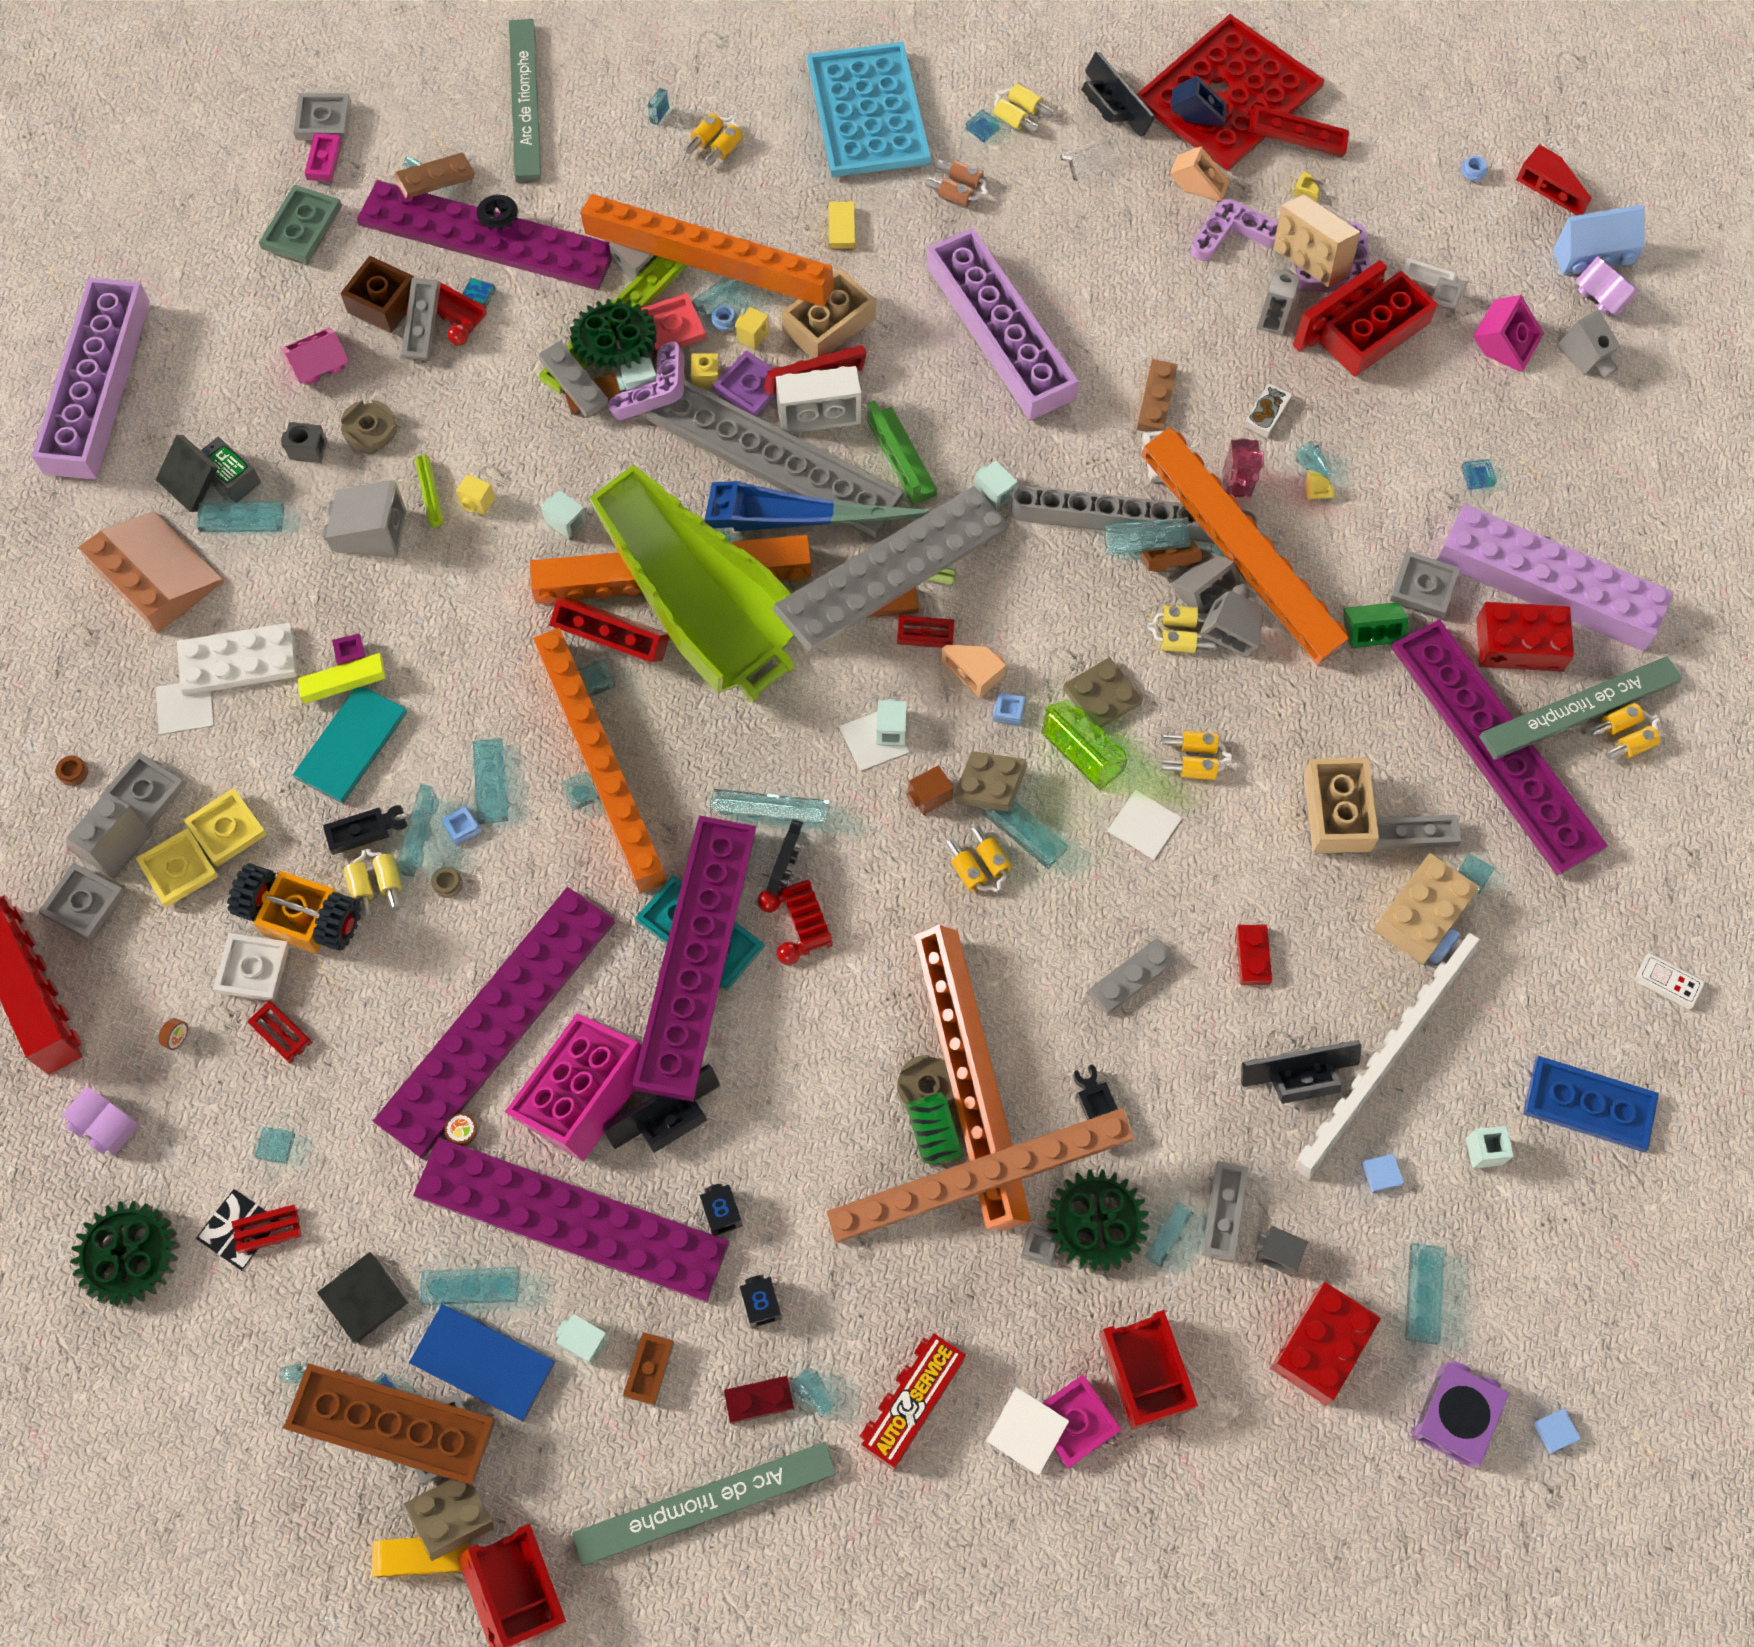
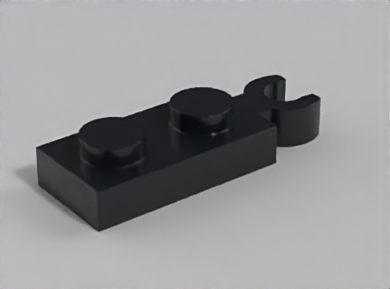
M395 805L385 814L378 807L323 825L331 854L335 855L388 838V829H405L408 826L405 819L394 820L397 815L404 813L402 806Z
M792 819L772 871L766 893L777 897L780 886L787 887L792 873L787 868L789 863L795 865L800 848L795 847L803 822Z
M1093 1064L1088 1067V1072L1091 1076L1089 1079H1083L1078 1070L1074 1071V1082L1083 1088V1091L1077 1093V1098L1087 1120L1118 1110L1107 1083L1097 1084L1098 1073Z

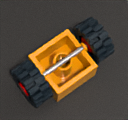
M248 863L247 866L244 865L242 871H238L236 874L237 880H233V889L229 890L231 897L227 900V904H230L227 907L228 911L232 915L253 921V924L263 936L287 941L292 946L318 954L322 945L337 951L344 950L345 946L349 945L350 938L353 939L355 935L353 932L355 929L357 930V921L361 917L359 914L361 912V903L358 899L337 893L334 888L279 870L275 878L276 873L272 870Z

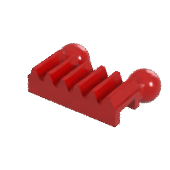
M441 283L437 314L443 320L447 318L450 324L453 325L447 333L449 341L456 346L464 345L468 341L469 334L486 316V308ZM407 304V306H406V308H405V314H406V316H407L408 304Z
M809 879L789 885L786 888H781L777 897L766 893V890L759 894L757 904L762 911L767 913L776 911L780 903L785 902L800 942L799 944L784 942L778 947L776 955L782 964L793 965L799 960L801 955H809L810 951L823 946H827V948L833 946L831 934L828 931Z

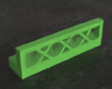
M875 401L867 403V422L912 505L937 496V488L892 406L880 411Z

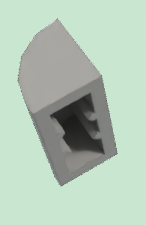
M1212 552L1172 584L1181 600L1188 607H1197L1198 613H1203L1213 605L1217 598L1227 591H1232L1241 582L1235 562Z

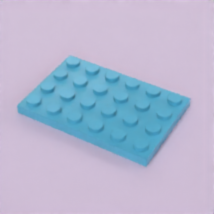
M904 42L806 54L831 178L929 165L931 163V156Z

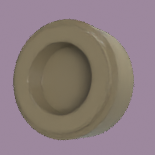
M442 867L432 875L431 885L437 895L443 898H450L461 890L462 878L456 869Z

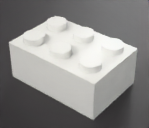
M842 366L837 369L813 370L807 373H789L783 376H776L777 408L781 429L785 432L797 433L861 424V389L856 366Z

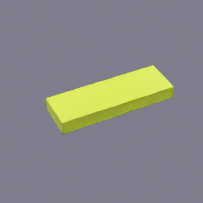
M380 653L300 677L298 678L300 699L303 704L384 680L386 677L383 659Z

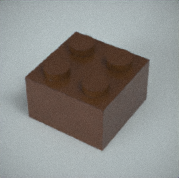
M369 255L340 293L347 313L392 333L406 315L405 308L409 302L411 281L414 276Z

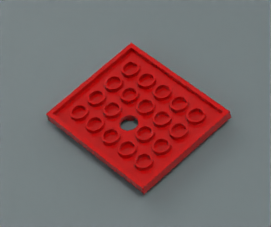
M1229 14L1136 95L1154 114L1157 121L1193 147H1202L1215 163L1229 171L1266 138V136L1249 132L1251 110L1255 104L1293 114L1323 87L1325 80L1232 14ZM1196 75L1209 87L1211 82L1215 84L1225 82L1228 85L1226 91L1214 92L1227 104L1226 123L1222 126L1185 122L1171 108L1173 88Z

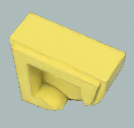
M1303 171L1294 188L1293 195L1299 197L1304 194L1317 203L1320 192L1319 187L1314 182L1313 176Z
M1307 470L1306 498H1335L1334 489L1329 480L1319 472Z

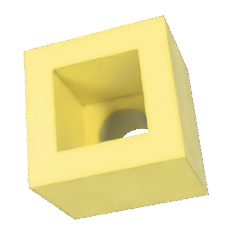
M749 307L744 315L741 314L736 321L737 341L755 350L769 332L768 315Z
M718 353L691 354L692 384L699 388H713V384L719 379Z
M469 474L465 476L456 490L460 505L471 513L477 512L485 515L495 500L491 484Z

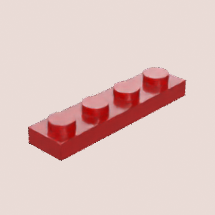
M1256 104L1251 110L1249 132L1339 157H1343L1347 152L1349 130Z
M863 345L847 347L831 354H822L819 357L800 360L791 365L775 367L767 371L764 390L768 396L777 394L776 376H783L789 373L799 374L813 370H830L842 366H856L857 371L863 370L867 351Z

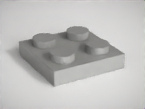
M299 93L293 131L295 139L313 140L314 133L340 135L341 140H346L351 105L349 93Z
M1406 551L1389 601L1398 602L1401 605L1444 618L1460 568Z
M138 752L100 797L106 791L129 805L145 826L150 829L184 789L186 784L182 779Z
M72 863L38 912L43 917L92 941L126 891L97 874Z

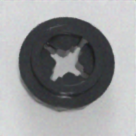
M492 195L479 203L476 213L482 227L487 226L490 231L498 228L502 232L503 227H512V222L518 220L517 214L519 211L517 204L512 198L505 195ZM496 208L501 213L499 218L495 216Z

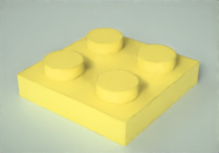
M235 788L183 820L216 868L267 835Z
M189 828L135 858L165 908L219 877Z

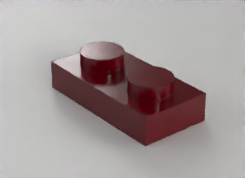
M788 1376L724 1390L730 1424L794 1410Z

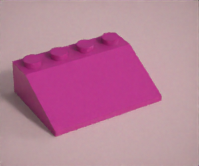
M576 1013L506 1109L505 1113L562 1151L584 1162L605 1133L603 1127L614 1120L634 1092L632 1090V1083L642 1046L639 1042Z

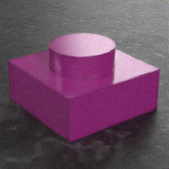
M360 633L332 640L338 666L366 657Z

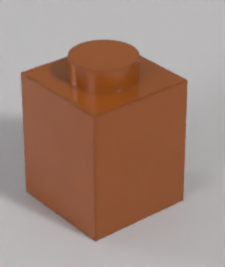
M938 765L909 780L907 798L913 808L918 807L922 815H925L953 800L954 787Z

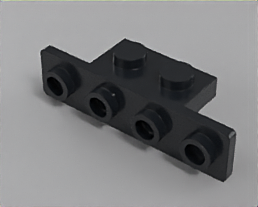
M1095 52L1085 69V73L1092 81H1085L1081 90L1088 97V101L1100 111L1106 121L1109 123L1127 121L1140 137L1145 136L1155 119L1154 114L1100 52Z
M1359 1040L1245 1061L1241 1064V1083L1243 1087L1272 1082L1281 1104L1341 1093L1342 1084L1335 1069L1360 1064L1362 1045Z
M710 1064L701 1068L693 1102L655 1095L605 1125L603 1131L612 1147L617 1149L642 1134L653 1153L706 1122V1116L696 1100L720 1086L713 1068Z

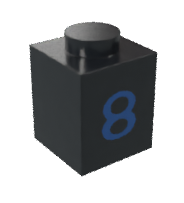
M715 1184L704 1190L705 1193L699 1195L712 1235L718 1236L743 1227L730 1185Z
M757 1275L746 1279V1284L741 1285L740 1290L751 1329L782 1320L771 1277L764 1279L763 1275Z

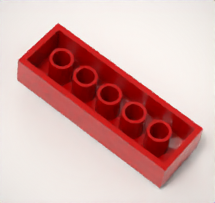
M3 895L0 896V1001L25 1057L49 1075L82 1058L83 1056L78 1048L82 1045V1042L74 1029L70 1030L67 1021L70 1020L69 1013L63 1004H58L55 996L59 995L58 989L51 979L47 980L44 971L48 970L43 958L39 954L36 955L32 948L36 946V942L29 930H24L21 924L25 921L18 906L13 907L8 897Z

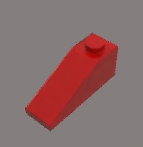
M1540 144L1525 160L1516 179L1518 182L1576 216L1584 215L1592 199L1562 157Z

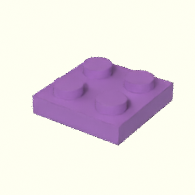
M746 350L713 384V391L734 406L757 417L777 396V394L768 396L764 390L767 371L773 368Z

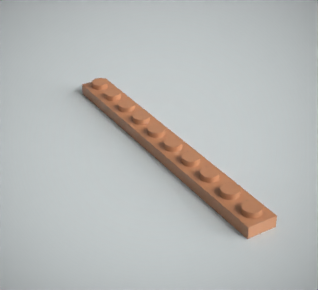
M1124 1108L828 1210L827 1214L834 1240L840 1243L1135 1141Z

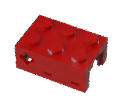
M1485 602L1476 617L1479 667L1564 672L1574 657L1570 606Z
M1324 1282L1316 1289L1270 1369L1326 1406L1335 1400L1380 1322L1381 1317L1327 1282Z
M1164 1310L1155 1312L1150 1318L1116 1329L1114 1326H1111L1101 1331L1099 1337L1131 1430L1193 1411L1198 1407Z
M530 1523L519 1527L512 1535L488 1546L479 1547V1544L469 1547L458 1557L489 1647H519L556 1631L567 1622Z

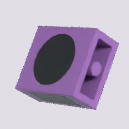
M1452 1361V1363L1447 1362L1438 1369L1411 1438L1472 1469L1482 1464L1509 1392L1501 1389V1384L1491 1378L1482 1377L1481 1379L1471 1374V1369L1456 1361Z

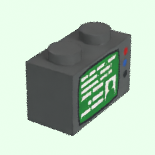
M220 437L214 439L201 450L218 466L212 482L222 497L226 498L229 496L237 503L261 483L255 469Z

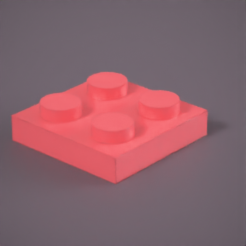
M688 293L641 308V310L648 309L649 316H653L654 323H656L657 342L653 343L656 354L660 347L668 342H677L680 348L707 339L706 332Z

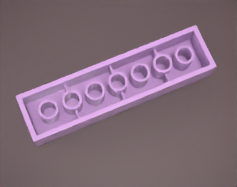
M974 228L927 248V269L1029 421L1075 401L1079 381Z
M88 277L32 454V458L44 475L93 480L98 478L150 305V301L140 282Z
M1464 503L1437 558L1438 561L1459 567V573L1531 604L1570 606L1571 621L1643 652L1655 638L1674 593L1671 590Z

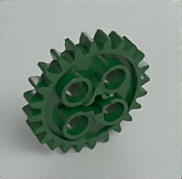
M618 298L616 303L612 304L611 300L607 299L605 305L597 301L596 308L588 305V313L580 311V319H573L574 326L570 327V339L574 354H578L580 361L585 359L587 366L595 363L596 370H599L604 365L608 372L612 366H616V369L620 371L621 365L624 364L630 369L632 361L637 364L641 363L640 356L648 358V350L653 351V343L657 342V329L653 316H649L648 309L641 310V304L639 303L632 307L631 300L622 304L621 299ZM606 320L610 322L612 330L608 328ZM615 339L619 340V346L621 349L618 348Z
M1088 1169L1086 1179H1083L1079 1173H1076L1074 1176L1075 1184L1066 1179L1063 1183L1066 1191L1061 1188L1056 1189L1055 1194L1060 1200H1050L1049 1205L1056 1209L1055 1211H1048L1046 1215L1048 1219L1055 1221L1047 1226V1231L1056 1232L1050 1242L1061 1243L1057 1253L1059 1255L1067 1251L1069 1253L1068 1264L1075 1258L1079 1260V1270L1086 1263L1090 1264L1091 1273L1095 1272L1098 1265H1101L1104 1273H1108L1110 1263L1119 1270L1122 1267L1121 1258L1125 1262L1131 1263L1133 1259L1129 1251L1139 1254L1142 1249L1136 1242L1145 1243L1147 1237L1140 1233V1231H1147L1150 1227L1149 1224L1141 1221L1149 1215V1211L1139 1210L1144 1204L1145 1199L1135 1200L1134 1196L1138 1188L1136 1187L1128 1191L1126 1189L1128 1179L1126 1178L1119 1184L1116 1182L1117 1173L1115 1172L1110 1179L1106 1178L1104 1169H1101L1098 1177H1094L1092 1170ZM1091 1194L1096 1195L1099 1220H1104L1100 1228L1105 1244L1103 1249L1099 1246L1098 1225L1096 1222H1091L1095 1215ZM1103 1198H1114L1118 1203V1208L1115 1210L1107 1209L1103 1204ZM1075 1201H1081L1087 1206L1088 1210L1084 1214H1078L1074 1212L1071 1204ZM1111 1228L1120 1229L1123 1232L1124 1239L1122 1241L1112 1240L1109 1237L1108 1230ZM1080 1232L1089 1233L1092 1236L1093 1243L1088 1246L1082 1245L1077 1239V1234Z
M120 1201L117 1211L107 1205L105 1216L94 1213L96 1222L93 1225L84 1222V1226L88 1230L86 1234H76V1237L82 1243L71 1248L79 1253V1257L70 1260V1263L80 1266V1268L72 1274L76 1278H83L78 1286L84 1290L88 1289L86 1295L95 1298L98 1296V1302L106 1304L110 1300L111 1305L118 1307L122 1299L125 1305L132 1306L134 1296L137 1300L144 1302V1292L148 1291L156 1295L157 1291L154 1285L157 1282L166 1285L167 1282L162 1277L163 1274L174 1273V1270L168 1264L179 1259V1257L171 1253V1250L180 1247V1245L170 1240L177 1235V1232L173 1229H167L172 1222L167 1218L161 1219L163 1213L158 1209L152 1212V1207L147 1203L140 1209V1204L132 1201L128 1209L127 1205ZM123 1226H126V1228L124 1229V1236H123V1235H122V1227H123ZM146 1228L144 1238L135 1242L136 1233L140 1229ZM113 1234V1242L108 1247L103 1248L104 1239L108 1235ZM147 1259L146 1269L141 1273H137L138 1264L142 1260ZM115 1265L113 1276L105 1279L106 1269ZM128 1272L129 1279L127 1281H124L126 1278V1274Z

